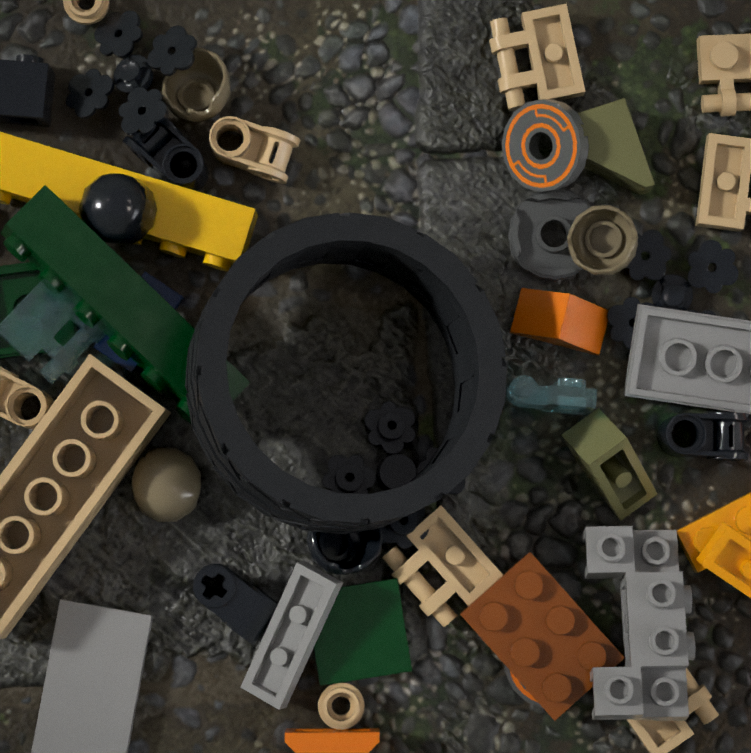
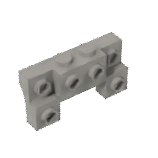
M633 526L585 527L582 533L583 543L586 542L587 566L585 568V579L622 578L620 581L625 657V667H593L591 669L590 682H593L594 696L592 720L685 721L689 717L686 668L689 666V660L695 659L696 646L694 633L687 632L686 614L692 612V590L690 585L683 584V571H679L677 530H633Z

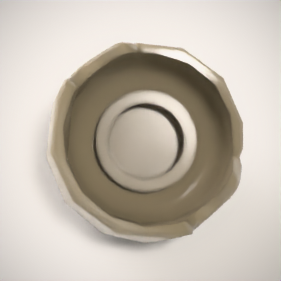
M195 48L193 50L195 61L189 69L184 71L177 69L174 75L164 77L162 81V95L164 103L174 116L192 122H202L218 115L230 99V75L226 65L217 53L204 48Z
M611 205L591 206L576 216L567 235V243L572 260L578 267L595 276L613 275L626 268L635 257L638 247V233L633 220L626 212Z
M156 448L147 452L145 457L140 458L132 476V493L135 502L144 515L157 522H177L191 513L197 506L202 486L201 472L190 455L177 448Z

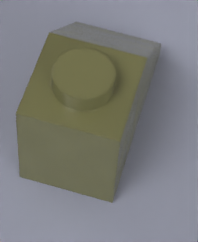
M625 98L578 113L584 123L581 125L584 136H588L589 151L584 168L638 195L649 193L655 183Z
M599 408L561 435L578 465L620 521L657 495L628 438Z

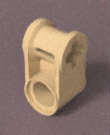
M233 116L218 119L212 125L209 133L212 154L218 161L248 171L257 177L271 182L287 183L288 176L285 171L293 148L299 147L301 141L297 136L277 128L261 126ZM226 131H235L242 136L243 143L236 150L226 151L217 144L218 138ZM278 147L274 161L270 163L274 149Z
M0 367V417L21 427L34 430L54 403L53 398L45 391L19 379L18 375ZM37 396L41 404L40 412L33 419L25 420L21 412L22 404L27 398Z

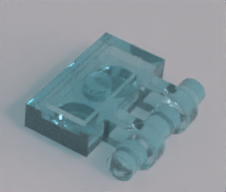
M40 282L0 323V336L28 362L41 349L47 353L51 360L39 372L46 380L54 384L64 372L70 374L79 364L77 359L93 342L98 344L106 334L97 325L91 328L83 323L72 310L75 304L62 292L56 295ZM71 319L80 330L64 346H61L53 337Z
M521 375L516 377L508 386L506 397L508 402L517 408L587 415L596 408L597 389L586 388V380L576 378H558V381L554 382L553 385L548 387L538 386L532 377Z

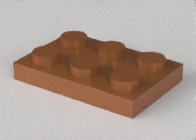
M531 552L524 555L501 578L460 613L463 619L554 721L593 687V682H590V671L593 667H615L625 658Z

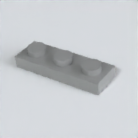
M305 561L296 563L240 688L278 710L287 707L342 587V581Z

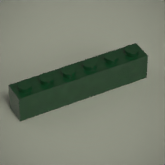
M44 185L5 224L1 231V234L6 238L3 242L4 246L21 262L28 259L41 272L38 278L51 292L56 295L62 292L75 304L72 310L76 316L91 328L97 325L109 337L107 340L108 346L122 359L127 361L131 358L144 370L141 373L144 381L159 393L165 390L177 402L175 405L176 411L191 424L186 393L188 392L185 388L188 347L195 329L58 196ZM226 359L229 391L234 401L250 382Z

